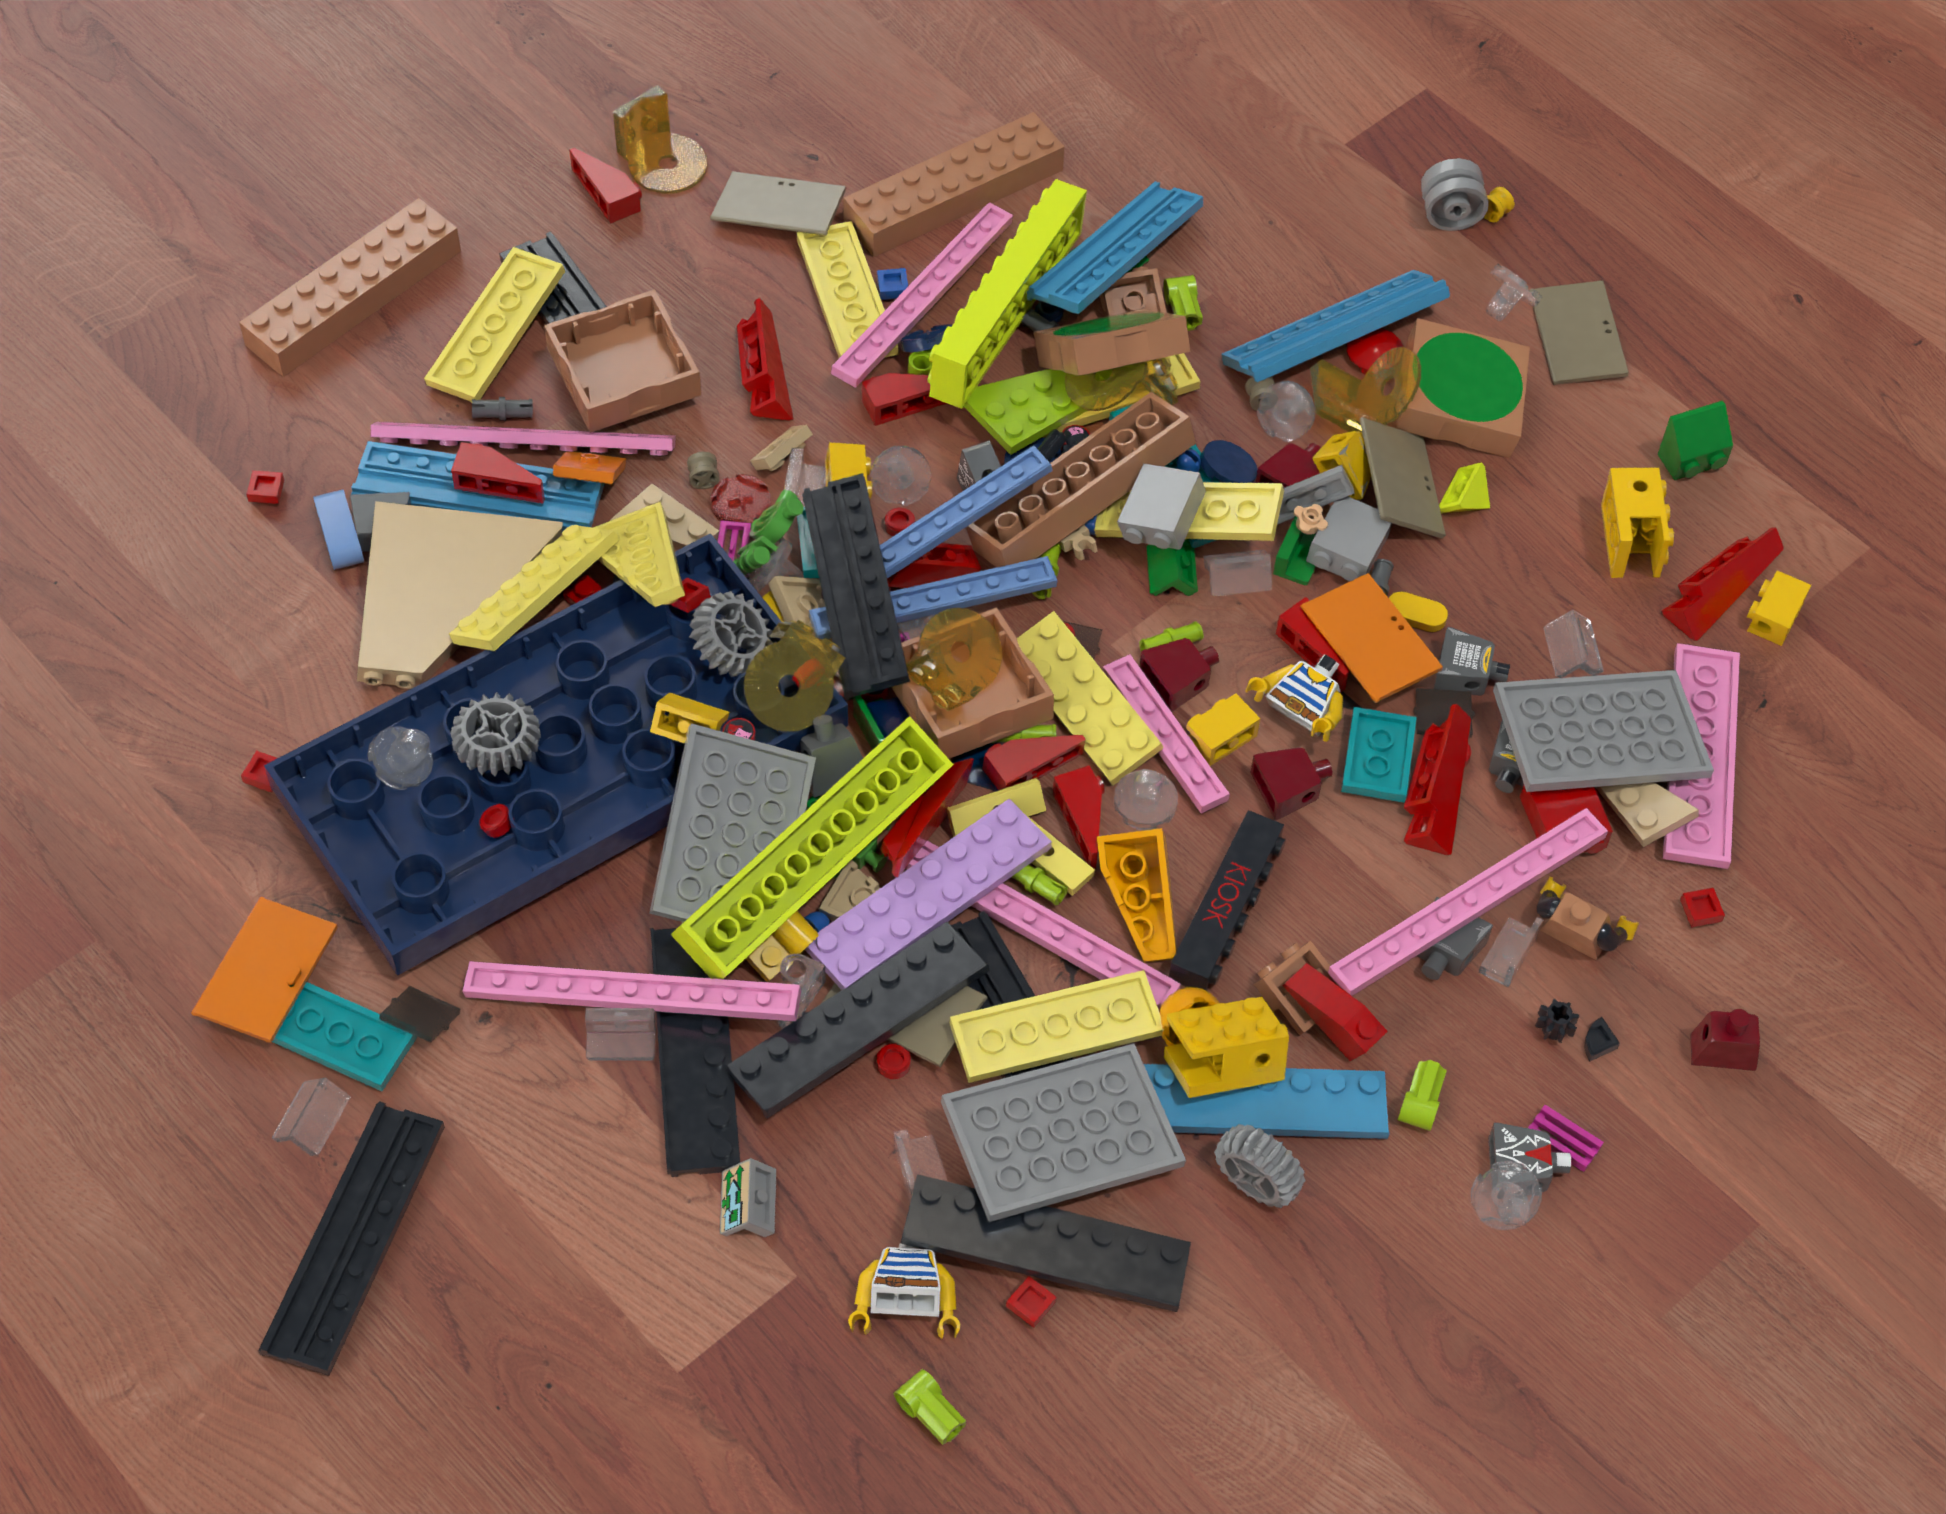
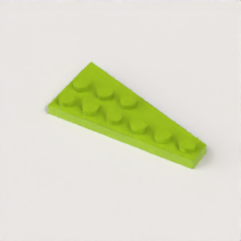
M1147 361L1080 376L1065 373L1062 370L1046 369L977 386L964 407L1012 455L1052 430L1057 429L1150 375L1152 366Z

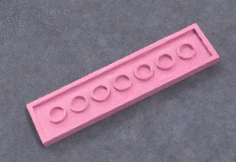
M1678 643L1675 648L1674 670L1677 671L1714 771L1711 778L1667 781V790L1699 810V817L1664 836L1663 859L1728 869L1731 863L1740 653Z

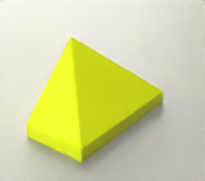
M1482 462L1458 468L1439 504L1441 514L1490 509L1486 470Z

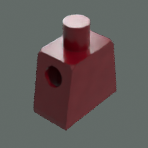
M1288 443L1258 467L1255 483H1280L1283 485V488H1286L1320 474L1313 461V457L1321 447L1315 443H1310L1304 450L1293 443Z
M1183 638L1141 651L1139 667L1172 712L1209 686L1210 667L1219 663V655L1213 646L1198 651L1190 639Z
M1301 747L1253 755L1250 771L1275 821L1316 801L1321 790V780L1333 775L1328 759L1325 758L1312 763L1306 750Z
M1735 1009L1732 1012H1709L1690 1035L1691 1065L1756 1071L1760 1049L1758 1016L1748 1014L1743 1009Z

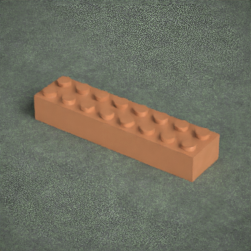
M1032 112L843 197V221H852L859 241L873 257L878 256L986 206L989 202L998 201L1063 171L1065 146L1041 119Z
M420 198L416 199L241 320L239 324L245 346L282 377L286 376L460 253L461 248L457 227Z
M1150 392L1051 462L1053 471L967 526L966 529L973 550L995 567L1036 559L1131 491L1143 463L1164 467L1195 445L1196 441L1190 417L1153 392Z

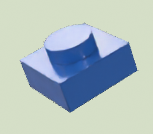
M906 268L877 270V282L881 300L898 298L908 287Z

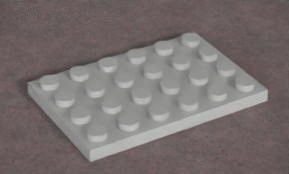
M1676 670L1495 683L1493 692L1526 792L1711 778L1714 771Z
M691 723L686 735L649 913L681 922L686 921L806 811L816 757Z
M1134 1043L947 1093L941 1097L942 1107L989 1222L1184 1167L1186 1162Z

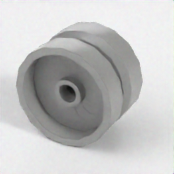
M1460 158L1444 160L1428 169L1421 179V192L1425 201L1426 217L1430 224L1438 229L1447 231L1463 230L1483 219L1488 211V198L1484 188L1483 174L1479 166L1470 160Z

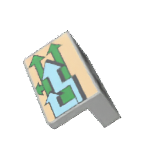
M750 1158L722 1172L720 1234L729 1236L743 1229L763 1237L775 1233V1168Z

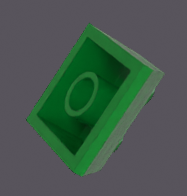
M1723 400L1670 416L1657 455L1674 481L1685 477L1691 478L1700 472L1719 469L1727 464L1733 448V441L1726 404Z

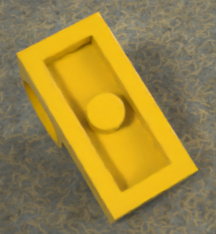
M796 911L759 945L746 960L766 982H769L793 958L808 947L819 934Z

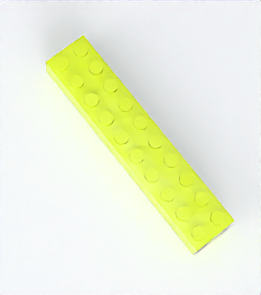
M1058 179L1054 180L1049 189L1045 188L1043 190L1038 205L1032 206L1026 222L1022 221L1014 239L1010 238L1002 256L998 255L990 273L984 274L978 290L972 291L966 307L958 311L955 323L952 327L948 326L940 344L933 346L929 361L932 362V369L927 379V382L930 384L929 397L961 409L963 408L1021 323L1024 315L1036 301V299L1027 300L1029 287L1066 257L1081 235L1087 190Z
M909 716L672 932L671 936L711 979H724L954 764Z

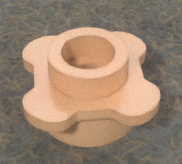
M1318 504L1305 508L1297 506L1293 512L1294 516L1297 517V528L1305 534H1315L1318 530H1325L1328 522L1322 516V507Z

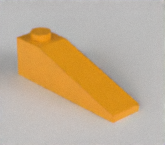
M1163 829L1097 836L1100 869L1144 963L1173 959L1177 949L1167 843Z

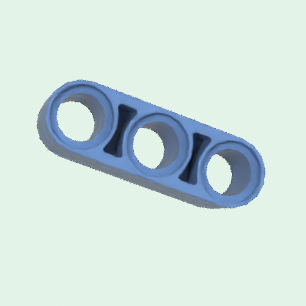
M344 490L314 496L315 507L333 569L336 570L364 563Z

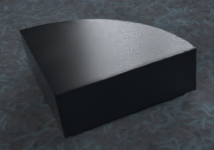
M1603 1017L1598 1018L1592 1023L1585 1037L1584 1049L1589 1062L1618 1049L1620 1042Z

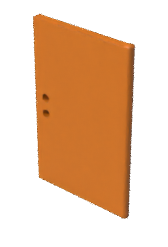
M1369 573L1301 605L1307 616L1375 703L1441 671L1443 668Z
M260 897L191 1014L272 1043L338 928L337 924Z

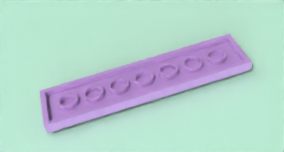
M1009 798L900 874L898 878L896 877L818 932L819 936L805 950L841 990L846 989L937 927L953 919L1050 850L1052 841Z

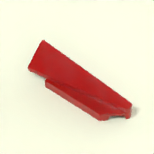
M758 298L754 301L756 310L749 320L742 318L737 325L742 385L748 392L752 391L750 411L753 416L790 421L794 418L773 315L761 298Z
M1769 528L1768 531L1754 541H1751L1748 536L1738 539L1679 583V590L1681 595L1684 596L1662 610L1663 616L1689 638L1698 641L1783 551L1784 546L1777 528Z
M1453 704L1450 707L1448 719L1440 726L1433 723L1425 731L1404 804V809L1411 815L1414 814L1404 842L1407 845L1443 855L1452 854L1471 718L1458 704Z
M973 758L953 763L952 767L911 804L885 836L881 845V851L884 857L889 856L893 864V876L897 878L947 817L946 808L953 805L954 800L967 785L974 761Z

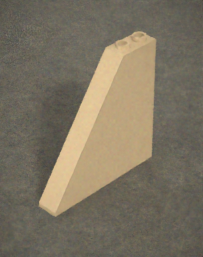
M375 501L357 681L372 686L390 684L403 689H411L429 680L461 646L454 644L449 635L458 626L459 621L470 616L479 608L483 600L492 597L501 589L500 587L505 581L516 576L521 571L523 565L533 561L542 553V549L545 546L556 541L561 536L563 522Z

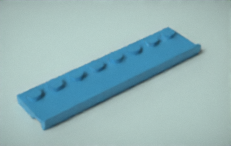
M1155 181L1033 283L1027 291V300L1036 299L1079 314L1202 208L1203 196L1175 187L1169 191L1160 188V182Z
M1411 270L1222 353L1223 365L1250 375L1254 378L1255 382H1260L1449 298V287L1446 285V280L1442 279L1434 282L1433 276Z
M368 441L358 467L359 473L356 482L351 487V495L409 492L411 504L414 506L563 522V532L572 525L592 527L604 483L555 477L551 468L518 464L542 480L545 496L544 504L454 489L451 469L457 454Z
M1144 1064L1173 1132L1225 1134L1232 1126L1236 1127L1238 1124L1246 1126L1248 1124L1252 1125L1256 1130L1261 1128L1267 1135L1378 1139H1388L1389 1137L1385 1071L1286 1068L1285 1080L1189 1098L1169 1065Z

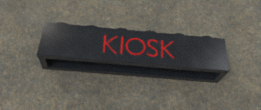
M1250 810L1247 811L1171 962L1169 972L1171 979L1185 987H1197L1206 991L1210 984L1216 985L1223 971V967L1220 964L1223 958H1230L1236 944L1233 937L1236 931L1239 933L1243 932L1249 917L1245 913L1249 906L1255 907L1261 894V889L1258 887L1261 881H1268L1274 864L1270 862L1274 855L1279 857L1286 843V839L1282 838L1284 824Z

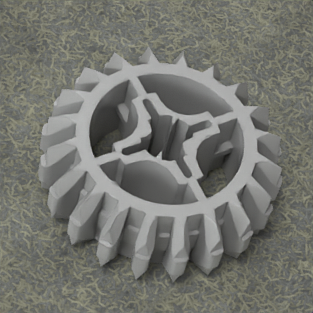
M732 591L724 594L720 592L704 600L693 614L694 619L689 625L694 629L689 637L697 641L693 649L700 650L702 653L700 660L707 659L710 662L709 669L718 667L720 675L729 673L731 677L759 668L762 665L761 663L770 654L768 649L773 644L769 639L773 631L766 628L769 619H763L760 615L763 608L755 609L753 607V600L745 602L743 593L734 596ZM716 615H725L726 619L719 620L715 617ZM741 648L746 649L747 652L746 654H739L737 653V649L740 650Z
M496 692L494 698L488 699L483 694L480 702L471 699L469 703L470 708L461 707L460 716L454 717V727L451 728L453 750L457 753L461 763L466 762L470 771L478 767L481 775L487 770H491L494 776L497 775L498 770H504L509 775L510 767L515 766L521 770L522 760L531 762L532 752H537L538 741L541 738L540 729L538 728L539 720L534 715L531 706H525L522 698L514 701L509 693L503 699ZM520 732L518 737L513 742H510L513 738L516 737V733Z
M1238 1124L1236 1127L1232 1126L1221 1137L1214 1151L1216 1155L1215 1160L1221 1166V1172L1228 1176V1181L1233 1182L1237 1186V1190L1245 1192L1247 1197L1251 1196L1258 1203L1264 1202L1269 1207L1282 1208L1284 1205L1288 1206L1298 1196L1306 1181L1303 1176L1305 1172L1299 1166V1160L1292 1156V1151L1287 1150L1283 1146V1142L1275 1140L1272 1134L1267 1135L1261 1128L1256 1130L1252 1125L1247 1124L1244 1126Z

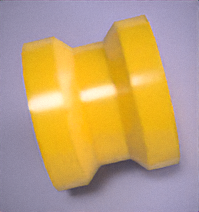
M1499 186L1494 188L1490 195H1487L1488 211L1484 218L1490 222H1497L1503 217V214L1509 213L1514 208V199L1507 189Z

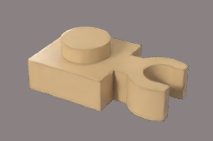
M1084 524L1058 542L1064 552L1073 548L1075 557L1081 561L1084 559V549H1091L1094 553L1098 551L1095 539L1090 536L1089 529Z

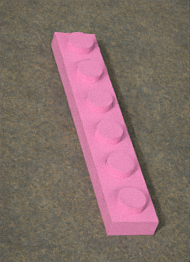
M1127 655L1103 666V672L1162 743L1164 748L1158 752L1199 812L1204 813L1229 800V792L1133 657Z

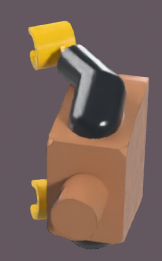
M1549 877L1541 889L1540 893L1542 895L1537 904V913L1546 919L1540 930L1545 934L1596 961L1602 950L1613 951L1625 940L1633 939L1639 922L1634 923L1626 920V916H1620L1617 926L1613 929L1607 912L1569 892H1566L1561 897L1566 889V885H1559L1553 881V877Z

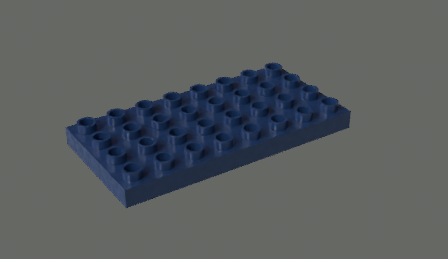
M711 533L675 551L681 581L690 578L708 586L711 597L720 592L724 594L732 591L734 596L743 593L745 602L753 600V607L755 609L763 608L760 615L763 619H769L766 628L773 631L769 637L773 644L768 649L770 654L761 663L762 665L759 668L733 677L729 673L720 675L718 667L709 669L710 662L707 659L700 660L701 651L693 649L697 641L689 637L691 632L694 631L689 625L694 619L693 614L696 609L687 613L672 605L662 604L654 607L621 579L510 637L497 650H485L264 765L270 787L397 976L668 826L685 743L652 733L650 729L657 702L669 692L730 712L728 720L720 728L721 732L728 721L735 718H743L753 724L755 728V741L798 753L801 752L800 740L802 737L815 732L813 720L816 717L829 715L832 717L834 725L843 724L845 727L848 726V704L824 674L813 686L807 689H800L792 680L795 671L803 663L810 660V656ZM716 615L715 618L722 620L723 618L726 619V616ZM741 648L740 650L737 649V653L739 654H746L747 650ZM496 692L503 699L509 693L514 701L522 698L525 706H531L534 715L538 718V728L541 733L537 752H532L531 762L522 760L521 770L515 766L510 767L509 775L504 770H498L496 776L491 773V770H487L481 775L478 767L470 771L466 762L461 763L458 759V755L452 746L451 728L454 727V717L460 716L461 707L470 708V700L480 702L483 694L488 699L494 698ZM520 732L516 733V737L513 738L510 742H513L518 737ZM503 804L509 809L511 828L502 836L489 837L480 827V818L489 807Z

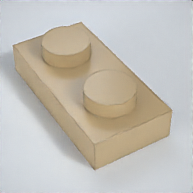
M807 425L792 426L750 461L756 470L769 469V471H773L784 464L783 458L788 454H794L804 448L806 445L804 441L813 434Z

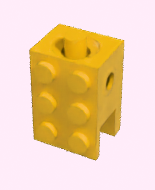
M1610 468L1601 510L1611 578H1623L1630 553H1650L1654 578H1660L1663 565L1668 564V547H1672L1674 544L1673 528H1668L1670 506L1665 504L1664 501L1667 486L1666 481L1661 480L1659 468Z
M1263 997L1218 1003L1212 1006L1185 1009L1167 1014V1021L1182 1044L1165 1046L1164 1059L1189 1098L1285 1080L1289 1042L1288 1030L1284 1023L1280 1024Z

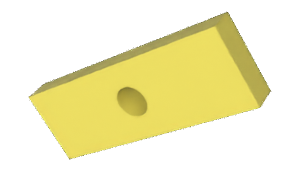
M1034 778L946 808L953 837L992 811L994 806H999L1009 798L1028 817L1046 811L1040 781Z
M1028 817L1052 841L1051 849L1031 863L1043 869L1045 874L1054 881L1068 888L1067 892L1073 896L1094 877L1095 869Z

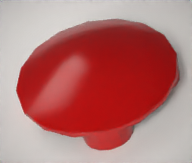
M1383 328L1348 342L1346 346V352L1350 360L1361 368V372L1364 375L1370 377L1377 375L1378 372L1389 371L1400 366L1404 358V346L1401 340L1393 332Z

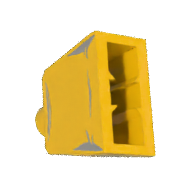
M1352 431L1334 435L1314 455L1313 461L1320 473L1342 465L1354 487V494L1348 497L1355 500L1363 499L1371 478V472L1362 432Z

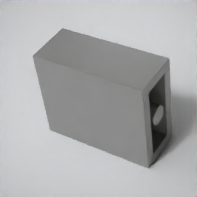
M1143 463L1117 521L1124 540L1134 544L1145 543L1162 549L1173 548L1180 550L1206 493L1200 473Z
M1347 496L1335 501L1325 517V520L1328 522L1327 528L1323 531L1318 530L1306 561L1318 568L1325 569L1348 581H1352L1370 572L1389 536L1393 523L1381 520L1378 509Z

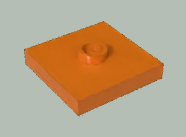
M566 451L553 465V475L561 478L612 484L625 470L626 458Z

